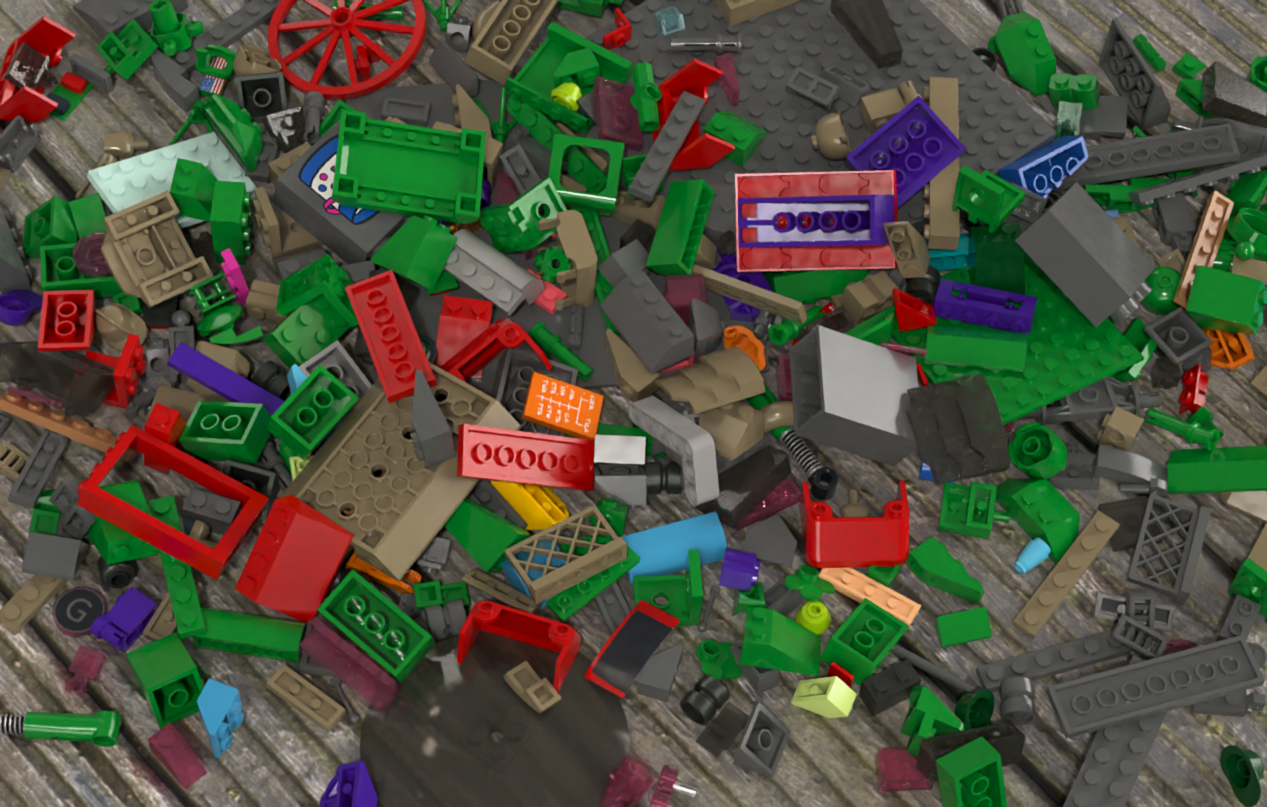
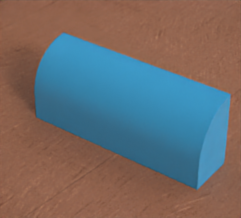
M716 511L622 536L626 544L640 557V562L626 573L630 585L633 584V577L664 576L685 570L688 550L699 549L701 566L723 560L727 548L725 534Z

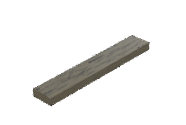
M696 264L693 266L691 276L680 277L682 281L800 324H804L807 319L802 302Z

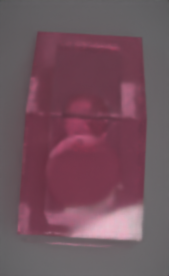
M170 722L148 739L151 753L185 790L207 774V771L188 742Z
M886 748L877 753L875 768L878 792L932 790L936 780L935 773L906 750Z
M627 754L611 774L599 807H635L654 783L650 767Z

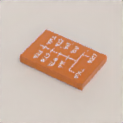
M533 372L521 419L581 439L594 440L604 396Z

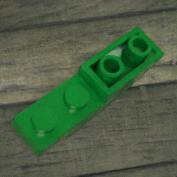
M1138 177L1131 178L1129 185L1085 184L1084 190L1092 199L1097 200L1101 206H1105V210L1117 209L1119 214L1151 208L1153 203L1141 206L1138 202H1131L1129 192L1173 179Z

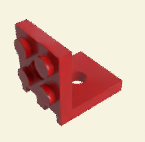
M129 334L120 358L87 351L71 389L72 397L126 409L132 396H135L138 391L140 376L145 373L147 365L146 360L143 358L144 347L141 346L139 336ZM103 375H107L110 377V379L104 383L97 381V379Z

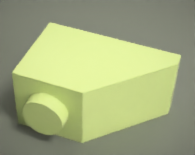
M837 676L800 680L791 703L827 718L848 717L857 694Z

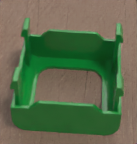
M555 133L548 178L550 177L565 207L599 211L598 215L611 216V213H615L625 143ZM573 145L604 149L608 152L610 164L607 184L601 193L592 194L571 191L561 186L559 180L563 154L566 148L573 149Z

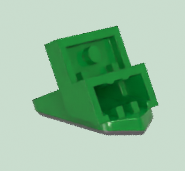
M926 685L914 686L910 693V708L900 731L910 736L903 759L913 762L918 754L923 755L928 743L951 751L964 732L963 722Z

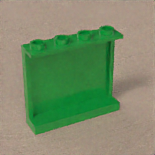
M552 22L547 28V38L514 79L507 77V94L513 99L523 101L534 110L542 111L553 120L561 121L572 130L580 131L587 135L594 126L593 121L589 117L582 116L578 111L575 112L551 99V91L554 89L553 74L567 53L590 47L600 65V83L580 88L582 97L595 89L606 103L610 105L632 77V62Z

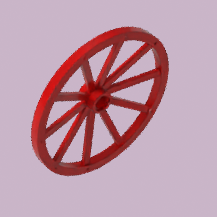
M281 0L273 13L268 29V49L271 59L276 58L282 67L280 72H283V79L290 86L304 94L316 91L321 93L324 99L340 100L369 94L386 86L400 76L410 66L420 51L426 33L427 20L422 0H412L415 9V27L360 20L411 0H387L358 12L357 10L365 0H355L349 8L346 7L345 0H337L338 8L334 10L318 0H303L330 19L283 24L288 12L298 0ZM326 28L285 58H281L279 49L280 32ZM358 28L412 35V38L405 51L395 61ZM332 35L310 82L301 79L288 69L287 66ZM355 36L385 62L389 68L371 79L358 83L350 38ZM339 39H343L351 85L338 87L318 85Z

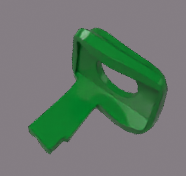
M208 45L203 49L196 48L197 61L195 68L201 74L223 80L232 76L234 73V52L219 45ZM215 57H221L227 63L223 69L210 67V60Z

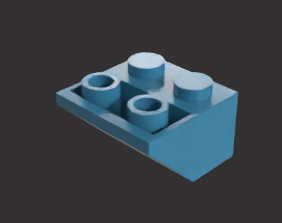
M542 540L538 543L537 548L551 550L553 541ZM557 545L555 551L561 552ZM520 551L514 556L517 560L528 562L530 553ZM535 554L532 563L546 565L548 556ZM553 557L550 566L560 568L565 565L566 561ZM506 559L500 566L511 586L531 597V592L509 560ZM530 569L528 573L531 581L543 575V571ZM551 598L541 602L542 604L540 606V609L546 606L547 601H549Z
M209 678L197 700L201 724L213 755L216 758H220L223 750L227 751L233 738L231 735L235 727L239 728L241 726L244 713L242 711L239 689Z

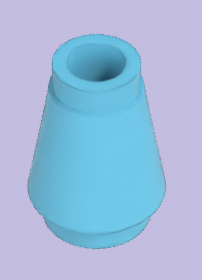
M1038 537L1034 540H1029L1013 563V566L1019 573L1024 575L1048 559L1051 549Z

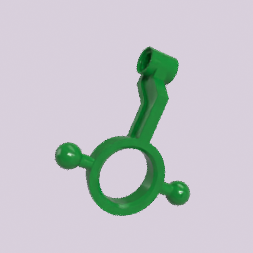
M1248 207L1241 208L1235 217H1231L1226 225L1228 233L1239 243L1235 249L1236 256L1243 261L1250 260L1255 253L1267 257V210L1259 211Z

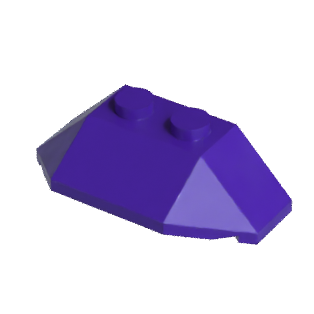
M360 760L339 765L335 771L336 775L329 782L320 799V807H377L378 797L366 765Z

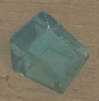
M675 6L653 12L664 35L681 31L685 28L683 14Z

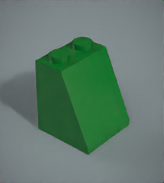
M413 215L372 256L370 261L387 271L392 270L398 277L433 291L458 238L450 234V228L437 223V220L424 215L423 219Z
M1197 265L1186 311L1201 329L1257 335L1258 327H1261L1263 323L1262 311L1264 304H1267V288L1261 280Z
M137 480L98 487L152 516ZM94 514L96 521L86 535L107 564L158 555V548Z
M176 632L126 654L132 673L160 729L199 712L197 700L204 687L195 663Z

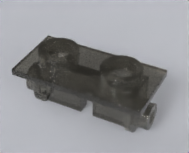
M204 231L200 233L198 239L189 238L190 249L195 258L203 256L213 276L218 275L220 266L217 265L216 256L213 251L212 235Z

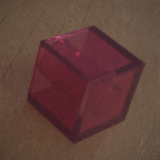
M703 274L666 276L665 292L662 295L686 326H688L691 299L696 298L707 304Z

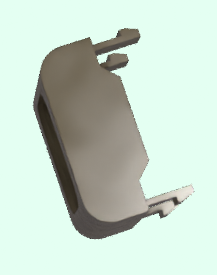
M576 210L558 212L557 218L549 220L544 218L538 222L539 231L556 227L555 247L563 249V254L569 259L568 262L571 263L570 270L557 273L556 280L560 283L562 291L567 294V298L555 302L556 310L562 311L565 307H570L574 304L583 305L586 308L595 301L597 254L582 214ZM542 247L538 249V253L540 252V250H544L545 248Z

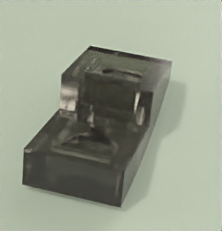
M728 702L714 721L711 720L695 742L718 758L744 729L749 716Z

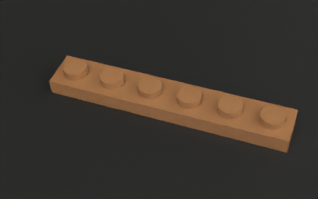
M1216 190L1209 195L1173 299L1174 302L1185 309L1197 265L1213 267L1234 205L1233 201Z
M7 392L0 395V409L104 453L109 447L114 448L116 446L117 437L111 435V432L106 429H96L88 426L89 423L84 420L71 419L62 411L50 410L45 408L40 402L25 400L16 392ZM129 447L120 459L129 462L139 457L140 452Z

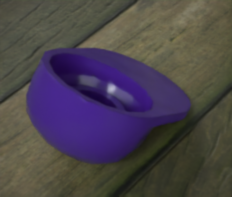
M13 290L1 294L0 322L9 326H20L26 323L31 312L42 308L43 297L28 290Z

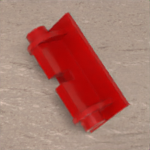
M1200 363L1187 370L1182 377L1183 387L1179 398V414L1189 410L1193 415L1202 406H1205L1206 397L1203 395L1207 392L1209 377L1205 371L1200 370Z

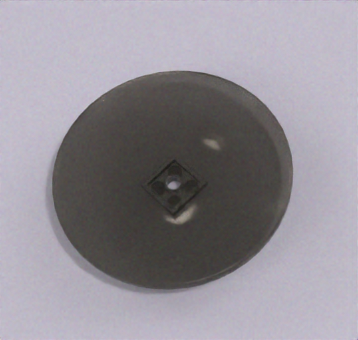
M480 630L462 664L457 663L459 635L453 636L451 633H448L446 638L435 640L436 644L402 683H399L388 673L373 695L366 711L361 729L360 760L366 765L378 797L377 807H616L626 783L630 760V738L624 710L616 694L584 677L592 662L580 652H578L558 692L562 699L542 713H539L521 699L503 677L507 672L527 661L541 680L546 677L553 686L556 661L560 653ZM493 732H497L503 736V739L500 742L494 743L488 739V736Z

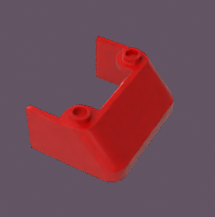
M43 16L9 45L0 71V120L13 121L19 115L23 117L25 122L38 123L43 121L50 112L57 108L58 103L42 94L48 71L53 66L59 65L63 57L61 54L62 48L75 38V33Z
M694 58L658 86L662 95L661 99L657 102L660 128L652 131L654 142L683 91L705 99V106L708 101L707 86L723 75L722 70ZM697 117L668 171L709 168L733 151L735 147L733 144L707 133L700 137Z
M502 318L493 323L440 368L466 382L467 379L505 348H516L523 342L549 371L553 367L544 352L520 325L511 319Z
M905 480L899 481L896 500L885 504L883 517L833 518L832 509L826 503L810 502L808 482H803L799 510L805 559L810 566L815 568L894 567V565H904L907 562L909 554V505Z
M480 601L473 606L459 632L457 663H463L480 630H484L560 653L556 661L553 684L554 689L558 693L580 650L581 636L567 624L491 601Z

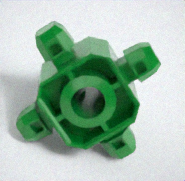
M155 0L148 7L154 21L152 22L151 32L148 31L147 33L157 43L158 47L156 49L168 57L175 55L177 52L187 50L192 46L193 36L204 33L202 21H191L189 24L186 14L176 12L170 0Z

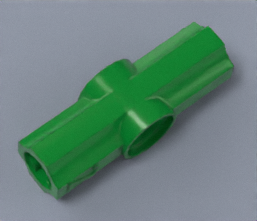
M647 62L636 63L632 66L635 92L630 96L632 106L638 111L640 130L646 133L656 131L660 128L657 102L662 97L661 91L654 84L652 65Z

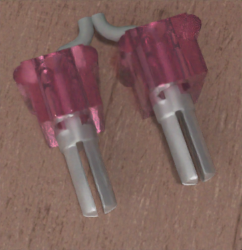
M664 765L659 778L651 780L649 785H643L641 792L645 794V803L649 807H673L669 805V800L674 791L695 797L698 789L677 781L679 771ZM658 782L657 789L654 790L650 802L649 793L646 789H650L654 783Z

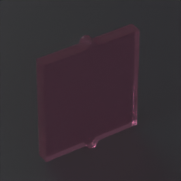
M888 343L879 344L881 347L908 356L927 357V352L924 349Z
M11 386L7 388L9 392L58 407L62 406V402Z

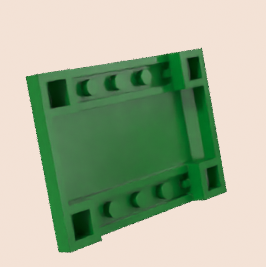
M342 109L331 199L342 206L408 216L414 215L421 218L426 215L435 220L461 224L476 222L480 215L486 132L462 128L461 133L375 120L366 118V113Z

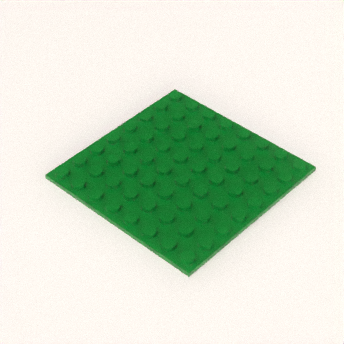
M1025 251V295L1037 297L1038 300L1031 333L1027 335L1024 372L924 364L928 327L900 332L897 316L895 315L891 334L893 339L908 356L916 358V364L921 365L923 373L977 437L1144 360V356L1108 318L1095 327ZM967 268L955 269L942 275L940 281L941 279L971 284ZM956 289L951 291L952 295L957 296L960 295V292H963V297L968 298L967 291ZM1008 299L1006 302L1007 306H1009L1010 302H1014V307L1020 308L1022 302ZM936 316L937 323L935 325L1001 330Z

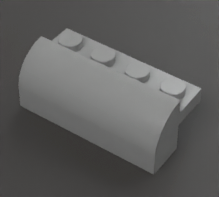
M461 229L453 234L458 239L443 270L487 301H493V305L508 316L515 311L522 301L530 306L545 289L543 282L468 229Z

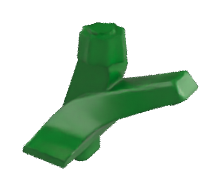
M1202 406L1186 420L1188 423L1198 422L1202 427L1209 430H1219V439L1224 435L1223 431L1212 423L1213 413L1205 406Z

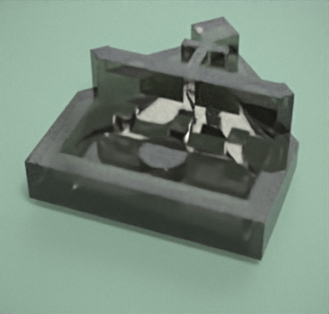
M26 42L20 44L4 78L19 89L25 85L34 90L58 84L57 78L52 76L48 64L50 57L46 56L43 58Z

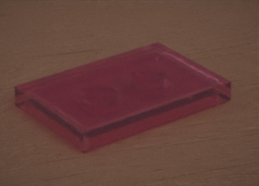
M597 76L594 79L598 139L623 142L625 147L639 151L643 147L642 131L640 130L638 111L632 106L630 96L635 92L634 87Z

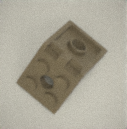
M264 186L254 189L255 199L252 200L256 213L254 214L257 228H262L263 230L261 233L265 247L269 246L272 258L317 244L324 246L322 242L305 228L302 232H293L292 229L294 227L302 226L284 211L274 213Z

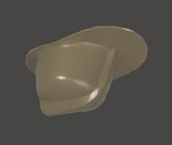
M111 303L95 310L96 333L114 348L123 351L129 334L138 335L141 345L144 344L147 337V327L141 317L119 303Z

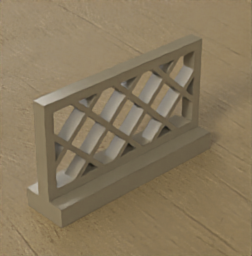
M593 505L505 549L504 553L531 592V598L537 605L627 559V544L622 537L617 536L596 505ZM592 515L598 521L596 527L583 525L584 519ZM566 528L576 530L574 538L560 536V533ZM580 531L594 533L592 541L578 540ZM598 534L609 536L612 540L605 545L596 543ZM542 540L553 541L551 550L537 548L538 543ZM558 542L571 545L568 554L555 551ZM575 546L589 548L588 553L583 556L573 555ZM520 551L530 553L528 562L517 560L514 555ZM534 555L548 556L546 565L532 563ZM553 557L566 560L565 565L560 568L550 566ZM529 570L543 571V575L531 581L528 577Z

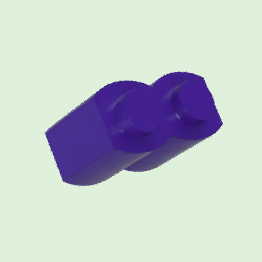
M726 548L719 586L750 591L751 585L756 586L761 561L756 560V553Z

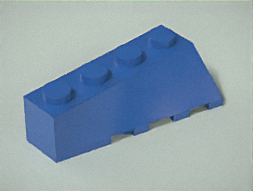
M1062 136L998 169L1000 178L1047 199V194L1054 188H1058L1066 176H1071L1089 158L1083 136Z

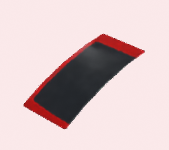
M640 600L605 643L584 677L623 698L650 657L680 620Z

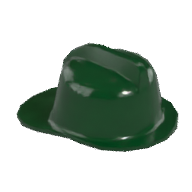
M980 689L976 693L964 692L955 706L954 714L964 724L963 740L965 745L981 736L987 740L990 720L994 710V696L989 689Z
M1229 745L1223 748L1220 754L1222 771L1239 802L1246 807H1253L1258 803L1261 795L1260 784L1264 778L1263 762L1256 752Z

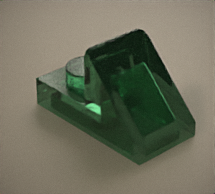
M1058 100L1056 121H1053V130L1056 132L1054 141L1062 136H1079L1082 102Z

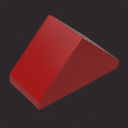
M897 288L892 290L900 332L934 326L937 323L934 306Z

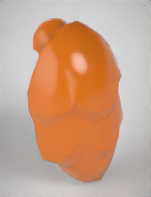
M739 325L726 327L724 330V347L735 346L740 348L759 368V371L764 370L767 364L765 347L755 337L754 333Z

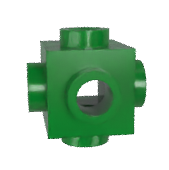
M549 246V249L540 250L536 254L533 264L535 267L534 274L541 276L543 281L555 283L557 273L570 270L571 263L568 262L569 259L563 254V249ZM552 260L557 261L555 268L551 265Z
M610 498L598 500L596 507L617 536L622 537L626 527L629 505L620 504L617 500ZM592 515L589 517V523H593L592 526L596 527L598 521Z

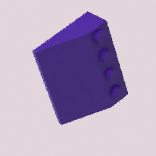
M918 96L846 156L844 164L850 171L896 170L898 209L967 149L922 98Z

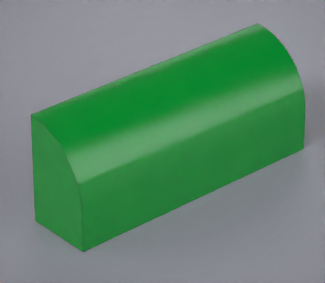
M703 179L671 182L646 263L649 269L667 276H691L715 191Z
M205 607L201 608L206 633L192 636L195 648L295 663L300 662L307 623Z

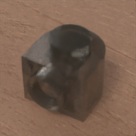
M1168 357L1158 358L1150 375L1152 387L1163 389L1177 387L1181 378L1179 365H1175Z

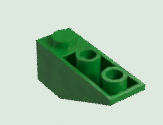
M932 536L909 552L906 565L923 583L976 605L981 603L984 594L981 583L966 572L963 564L955 560L948 553L943 543L938 542Z

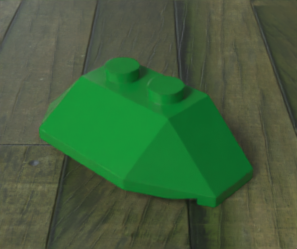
M1027 12L1005 16L993 38L1008 76L1023 88L1031 91L1030 93L1035 97L1049 94L1051 75L1056 74V58L1040 20Z
M214 94L202 101L201 105L208 119L250 173L253 172L263 147V142L259 136L262 134V131L255 121L251 123L252 119L245 108L240 109L236 102Z
M895 305L890 306L844 334L883 347L891 339L896 315Z
M1013 478L997 486L995 500L1006 512H1011L1010 516L1032 540L1038 537L1050 547L1051 552L1048 554V557L1057 565L1078 538L1079 512L1047 479Z

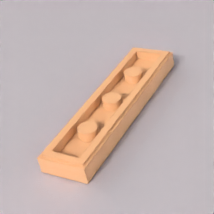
M851 567L823 568L818 576L823 580L829 581L835 590L859 603L867 598L909 627L921 608L920 604Z

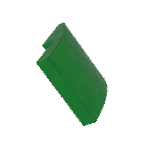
M258 326L236 337L233 329L230 328L210 337L209 343L224 347L241 346L262 339L263 333Z

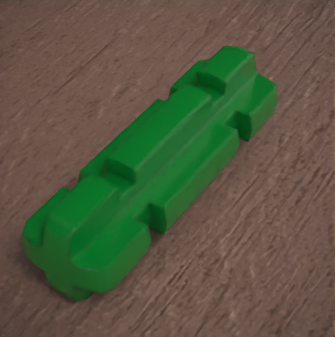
M1143 34L1135 36L1133 44L1137 49H1140V53L1149 64H1152L1153 69L1156 72L1164 70L1167 63L1162 57L1159 58L1160 54L1150 42H1147V38Z

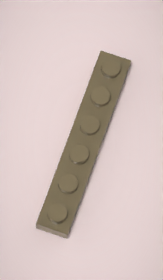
M1098 510L1013 620L1012 626L1034 640L1119 529L1120 524Z

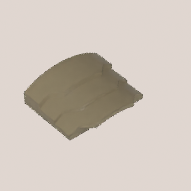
M169 190L103 219L107 233L101 251L111 273L124 294L141 298L149 308L188 291L191 287L214 277L204 257L195 258L174 218L180 211Z
M735 346L700 356L699 363L678 369L676 374L655 380L656 386L661 387L672 400L685 402L686 407L695 415L765 393L763 377L749 356Z

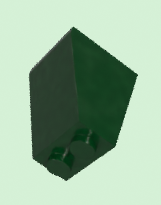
M1002 223L993 233L988 231L989 225L970 227L967 270L971 284L1025 295L1024 250L1015 241L1022 234L1019 223Z

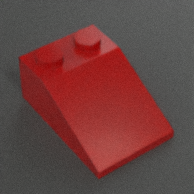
M94 290L43 292L38 351L90 349L96 330L95 310L98 309Z
M444 295L436 341L437 357L433 365L440 368L492 325L493 301ZM484 366L470 378L482 379Z

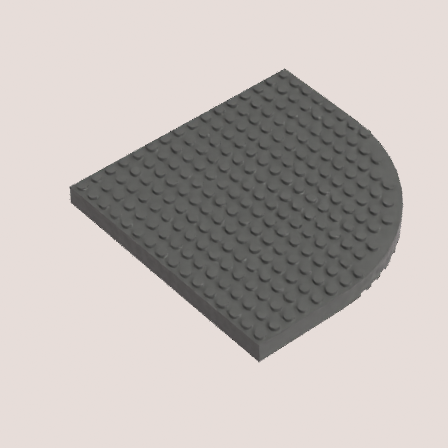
M646 0L624 14L632 25L631 40L625 42L620 47L609 50L632 62V66L643 62L651 64L654 84L657 86L694 58L722 70L723 75L707 86L708 101L698 116L700 137L703 135V128L716 112L725 110L768 132L767 136L743 167L723 157L709 168L667 171L664 177L663 191L655 193V195H663L666 200L671 182L703 179L715 191L703 234L715 246L725 244L726 247L731 248V251L736 252L735 174L850 171L844 164L845 159H827L821 154L819 148L814 149L811 135H815L817 122L823 116L840 111L845 122L843 125L848 133L851 152L875 133H869L859 112L860 103L853 107L839 98L837 102L833 101L831 111L829 112L825 110V106L795 91L794 93L789 92L786 84L797 66L820 77L825 68L835 64L872 87L866 96L897 88L900 94L899 85L905 81L908 87L907 81L910 80L913 82L917 94H920L923 99V88L928 86L930 77L958 78L959 141L967 149L959 156V170L965 165L979 174L987 170L1000 178L998 169L1053 142L1056 136V132L920 0H802L730 27L713 0ZM615 20L585 39L602 47L603 36L618 29ZM718 33H721L722 36H737L738 33H741V54H737V52H722V54H718L716 51L671 52V37H715ZM633 74L609 105L629 128L611 140L625 143L623 158L648 154L654 144L653 134L640 130L638 111L632 106L630 96L635 92ZM595 124L587 135L580 131H574L580 137L601 139L596 133L599 128ZM592 148L608 163L609 171L610 155L604 149ZM621 171L619 188L627 192L628 186L624 185ZM923 187L897 209V222L908 221L921 234H923L924 224H927V219L923 218L924 204H927V198H923Z

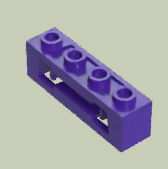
M941 279L934 301V311L937 317L1017 333L1023 332L1030 335L1036 316L1038 298ZM952 289L967 291L968 298L963 297V292H960V295L957 296L952 295L951 291ZM1008 299L1022 302L1020 308L1014 307V302H1010L1009 306L1006 305Z

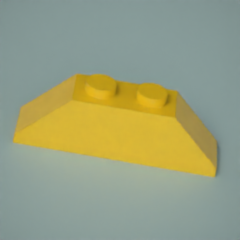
M491 481L492 486L528 524L525 530H545L569 518L567 506L549 487Z

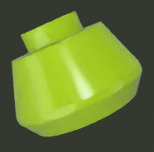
M572 82L563 83L551 91L552 100L577 112L579 105L576 101L582 97V94L576 84Z
M809 601L797 610L795 620L796 623L819 635L829 628L831 615L823 603Z

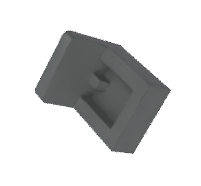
M439 537L432 539L421 553L420 559L417 560V565L423 566L422 571L437 574L438 570L445 571L452 540Z

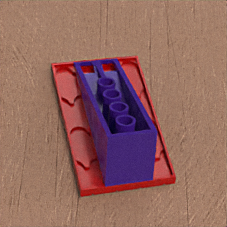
M896 170L735 174L737 272L898 268L883 226L887 222H897Z

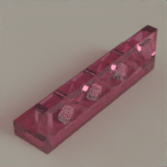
M315 617L310 622L312 632L300 643V648L381 712L398 693L396 681Z

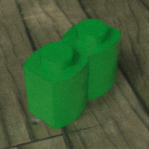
M1068 73L1051 75L1049 92L1052 106L1063 109L1076 107L1084 110L1097 108L1100 98L1097 76L1091 74L1074 76Z

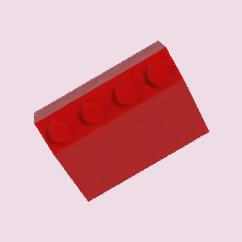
M292 494L275 499L235 589L252 601L305 623L314 621L318 613L317 609L323 603L354 535Z

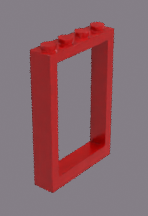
M132 424L126 433L122 431L115 442L116 446L107 449L102 459L103 462L95 464L90 473V478L88 480L83 479L77 489V493L80 494L77 505L217 580L263 515L269 498ZM129 447L220 496L241 502L243 509L214 549L98 488L99 484Z

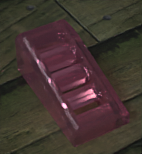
M726 53L715 57L714 67L723 71V75L717 80L734 107L738 105L740 90L733 56L731 53Z

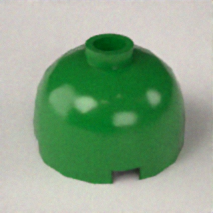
M1168 266L1156 267L1145 280L1153 290L1141 300L1145 306L1144 308L1155 315L1166 316L1182 307L1173 301L1182 274Z

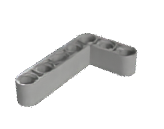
M655 396L630 403L628 405V413L632 422L682 456L685 493L689 503L695 507L718 498L719 483L716 452L711 434Z

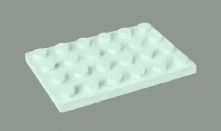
M215 132L88 171L87 174L88 180L113 214L168 190L170 192L177 158L202 163L218 181L245 182L246 192H250L251 195L250 206L253 205L252 200L255 199L254 189L257 188L251 179L245 176V171ZM182 215L174 217L180 229L206 221Z

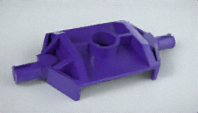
M722 244V247L721 245L717 247L721 261L715 268H712L713 271L738 280H744L749 284L772 292L762 271L737 272V255L729 254L725 244ZM722 295L731 312V320L754 322L755 318L758 317V308Z

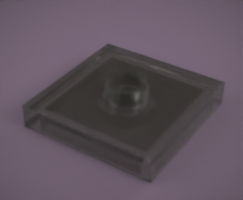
M1147 496L1099 504V511L1120 524L1119 529L1109 540L1113 552L1135 548L1148 500ZM1155 523L1147 526V530L1152 537L1161 534ZM1160 539L1155 543L1160 544L1162 543L1163 539Z

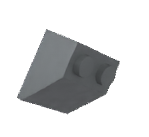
M317 244L273 257L272 262L281 282L288 276L325 256L326 252Z

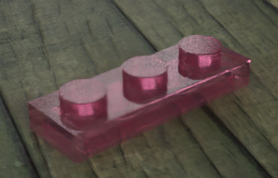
M789 478L724 508V514L735 529L739 531L799 503L801 491Z

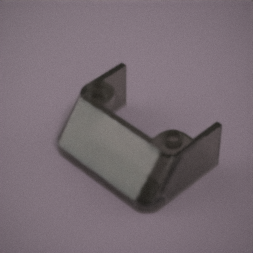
M38 341L0 343V383L12 382L17 384L16 388L24 391H31L32 388H41L67 400L64 415L66 416L79 415L88 417L89 414L95 413L115 387L113 378L114 368L75 351H38Z

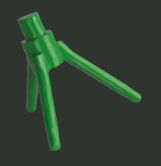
M422 0V2L437 19V23L440 24V31L447 32V23L451 20L462 0H456L451 9L446 7V0H441V7L436 10L427 0Z
M506 87L501 88L499 121L493 122L479 99L476 98L474 100L488 117L493 137L498 142L503 143V146L507 134L518 123L515 118L509 124L504 121Z
M201 100L194 102L189 117L169 143V146L179 140L191 123H204L209 133L215 132L208 121L201 105Z

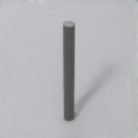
M896 645L891 652L903 660L908 659L910 664L962 692L972 693L975 689V686L899 645Z

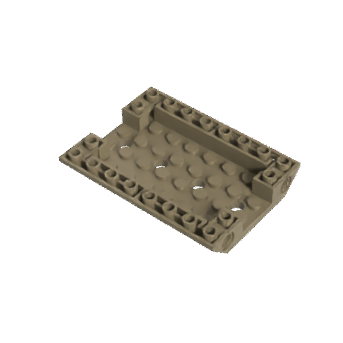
M430 362V367L437 382L436 386L430 388L434 397L441 394L448 396L446 400L437 403L451 429L456 457L428 469L423 460L418 461L413 449L412 439L404 438L407 432L413 431L411 420L414 394L389 403L381 381L378 378L279 497L292 494L352 533L354 537L350 545L354 547L356 556L398 582L480 480L457 477L458 425L469 424L516 431L521 428L520 424L496 399ZM383 469L386 471L383 477L376 478L373 476L376 470ZM346 508H353L355 510L351 516L341 515V512Z

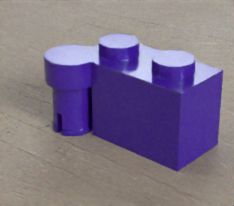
M131 587L126 593H122L117 598L115 605L109 612H104L93 622L90 633L98 639L103 638L116 649L126 653L143 634L142 632L158 608L157 603L134 587Z

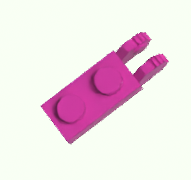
M229 248L221 252L224 262L220 264L232 292L236 293L238 303L241 305L246 304L249 288Z

